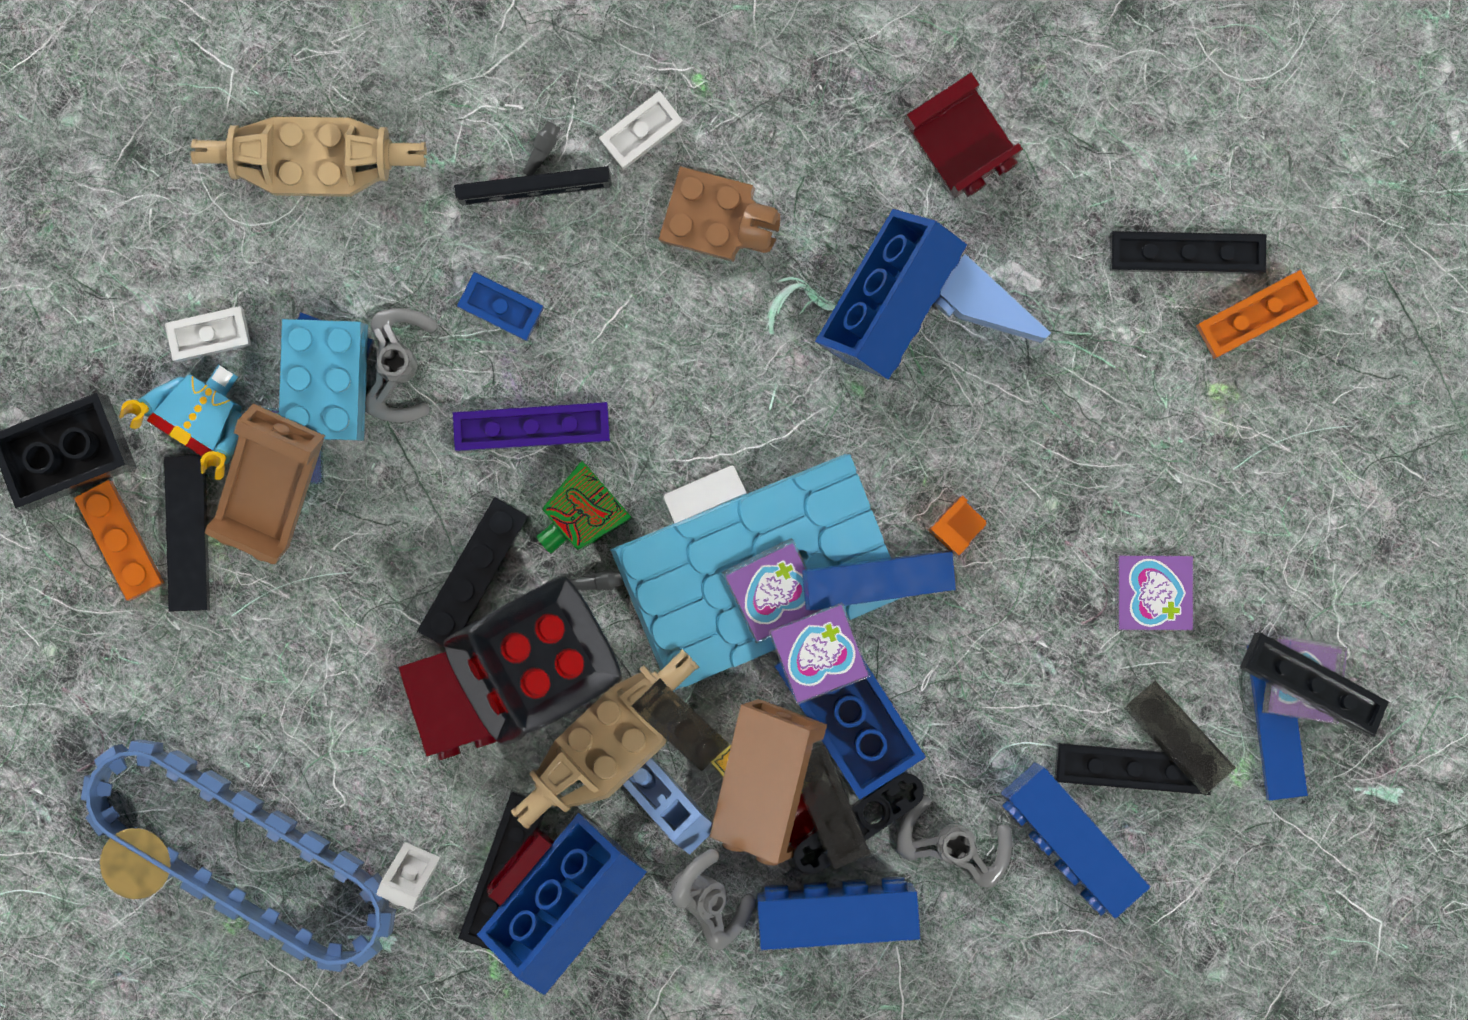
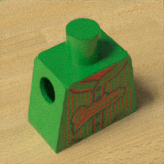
M582 461L542 508L545 514L552 520V523L538 534L536 538L550 554L567 540L578 551H581L626 524L632 517Z

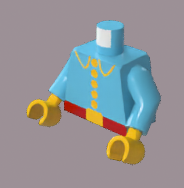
M218 364L207 383L191 374L186 377H177L154 388L139 398L138 401L128 400L124 402L119 418H123L128 413L135 414L136 417L132 419L130 428L138 429L142 425L144 415L149 416L147 422L202 456V474L205 473L208 467L215 466L217 467L215 469V479L221 480L225 474V464H228L233 458L239 435L234 434L237 420L242 416L240 413L242 406L226 396L238 376Z

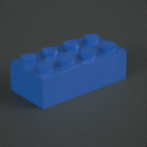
M892 209L815 342L846 364L889 380L893 371L900 365L902 356L911 340L919 332L921 323L932 304L939 298L941 289L952 270L959 264L961 255L968 244L935 220Z
M863 658L868 676L798 702L806 717L827 724L822 742L859 800L926 758ZM781 660L774 666L796 699Z
M1034 762L1001 792L1002 796L1007 800L1002 807L1021 826L1027 823L1033 829L1028 834L1031 840L1047 856L1051 853L1056 855L1059 860L1054 863L1055 867L1074 886L1080 882L1085 888L1080 895L1100 916L1107 912L1116 919L1151 888L1045 767Z
M578 813L479 931L477 936L518 980L545 995L647 871L604 830Z
M905 877L882 878V885L869 886L866 884V880L863 879L842 881L843 887L828 888L827 882H811L803 884L804 890L789 891L788 885L765 886V892L757 893L761 950L920 940L917 890L912 883L905 881Z

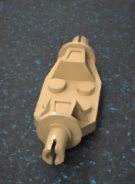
M271 117L241 128L238 125H230L226 141L192 139L191 148H195V151H191L193 164H226L231 179L242 178L275 196L352 197L378 181H388L392 166L426 167L427 158H424V155H427L426 142L392 143L387 127L376 129L353 118ZM243 163L259 165L262 167V171L243 167ZM377 164V168L356 172V166Z
M683 649L660 672L654 671L652 673L643 665L640 668V673L611 687L554 741L538 770L533 769L529 773L535 782L536 789L516 808L511 810L514 817H518L517 820L526 829H529L552 805L558 806L567 813L571 807L609 798L666 744L675 709L681 705L674 696L676 694L674 690L691 673L699 668L696 662ZM664 696L666 698L651 721L647 714L659 699ZM578 780L584 784L565 796L560 794Z

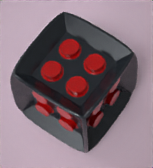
M559 575L500 607L462 630L448 636L443 642L450 665L470 703L486 729L501 745L517 742L527 733L539 730L597 698L622 680L618 661L606 636L581 593L564 575Z

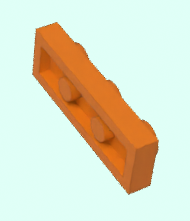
M1299 270L1197 324L1196 327L1213 359H1216L1319 304L1302 271Z
M107 480L74 497L126 601H131L164 584L113 481Z

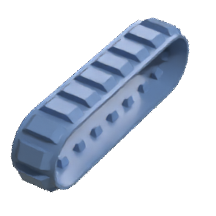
M140 739L131 741L128 749L123 744L115 745L94 760L97 768L92 774L84 776L81 800L86 801V808L89 812L85 818L99 837L102 835L108 836L169 873L167 879L174 876L181 880L180 888L199 900L205 897L216 902L214 909L232 920L242 917L249 921L248 929L267 941L273 937L284 943L282 950L300 961L308 957L317 961V969L337 972L343 971L347 967V963L351 961L360 967L383 949L379 941L380 937H388L393 933L396 909L389 907L387 899L376 895L382 881L379 873L371 876L368 872L361 869L364 862L345 850L339 854L329 850L331 842L314 831L310 830L303 834L296 830L295 827L298 822L279 810L271 814L262 809L264 801L245 790L238 793L233 792L229 789L231 781L212 770L204 773L196 769L198 762L181 751L176 750L167 753L163 751V743ZM136 755L138 766L150 767L151 762L154 761L167 769L166 777L175 782L182 778L201 790L199 797L208 802L215 798L234 810L233 817L239 821L244 822L248 818L267 829V838L274 842L282 838L301 850L300 857L310 863L315 858L335 870L333 877L344 883L347 878L355 882L363 889L359 895L365 903L371 901L375 908V913H369L367 926L375 928L371 940L369 941L363 935H360L352 941L355 951L342 952V944L331 942L328 948L324 947L312 939V932L305 928L298 931L279 920V912L270 907L265 911L246 900V893L235 887L231 891L211 878L213 874L211 871L204 867L198 871L178 859L179 852L173 848H167L170 856L169 868L119 838L115 834L129 828L118 820L119 813L113 806L110 807L107 801V796H111L112 784L108 783L112 771L119 775L127 769L124 758Z

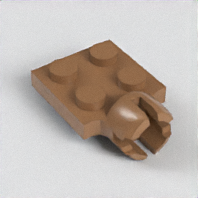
M680 166L658 240L664 244L734 262L735 256L740 249L746 248L762 253L770 252L776 238H772V232L768 230L779 231L780 213L774 207L756 203L753 200L755 187L751 184Z

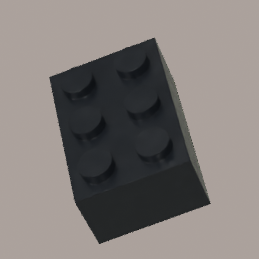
M98 392L0 431V470L15 509L30 511L137 468L109 396Z

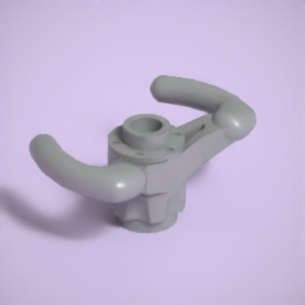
M391 308L377 312L371 321L372 332L379 341V350L376 353V382L366 395L365 410L369 415L383 421L395 423L410 422L427 416L430 412V407L423 402L407 408H389L385 404V401L395 387L412 379L418 368L416 356L409 348L399 343L391 327L396 322H404L416 325L427 332H434L437 328V322L419 311L408 308ZM386 338H389L391 344L388 345ZM384 379H386V380L388 381L387 384L385 385V387H384Z
M923 795L921 802L905 813L901 819L897 832L898 853L907 860L933 856L950 864L968 869L973 876L974 882L980 887L989 888L995 886L1005 874L1011 860L1013 847L1011 828L1005 824L998 827L997 855L994 863L986 867L977 854L978 849L974 841V834L962 825L950 824L942 828L937 836L919 840L912 838L914 825L931 805V799ZM936 845L937 850L932 848L925 849V846ZM971 858H973V860L975 861V866H973L972 863L968 862Z
M709 849L696 857L685 870L680 871L674 877L671 884V897L677 908L689 910L699 920L707 944L712 949L722 950L734 941L744 929L752 914L756 900L752 895H745L733 919L724 929L720 912L726 904V889L723 884L702 873L719 859L718 852L714 849Z

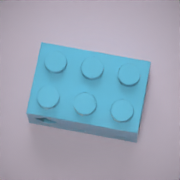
M282 319L280 416L325 435L324 440L364 441L367 324L352 321Z

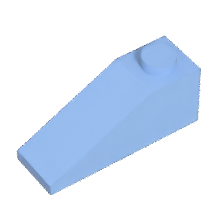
M966 254L962 256L957 267L952 270L941 289L939 298L933 303L948 317L953 313L958 319L1040 343L1051 334L1049 330Z
M653 757L623 784L671 841L689 855L710 836L712 820Z

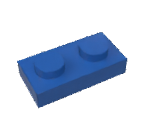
M473 272L457 304L459 309L528 342L544 309L543 305L476 272Z

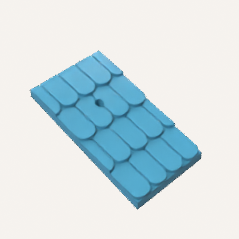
M850 454L841 455L610 549L660 670L678 655L681 649L699 666L676 689L687 687L728 668L739 666L777 649L772 634L759 641L756 640L726 575L792 543L805 570L891 558ZM900 598L842 606L846 619L852 620ZM832 608L822 609L808 617L814 616L816 614L822 613Z

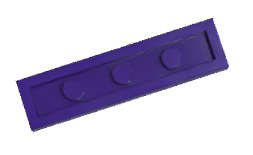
M607 402L452 412L456 452L610 442Z

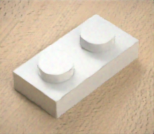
M658 91L601 135L599 141L621 169L625 170L684 123L663 94Z
M241 306L165 323L174 362L251 346L244 309Z
M404 842L383 877L376 895L389 900L394 905L413 910L436 870L440 857Z

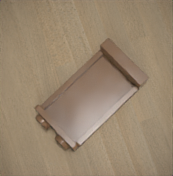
M253 403L237 420L234 434L239 435L216 515L207 525L205 534L217 539L224 545L244 551L257 560L276 564L290 546L325 435Z
M761 699L742 704L709 837L723 842L722 846L728 850L735 852L745 851L756 856L757 861L766 865L775 866L792 858L794 848L788 845L813 743L824 739L827 724Z

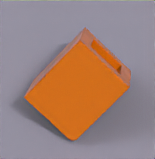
M963 495L928 529L955 556H959L987 524L986 520L967 503L968 500Z

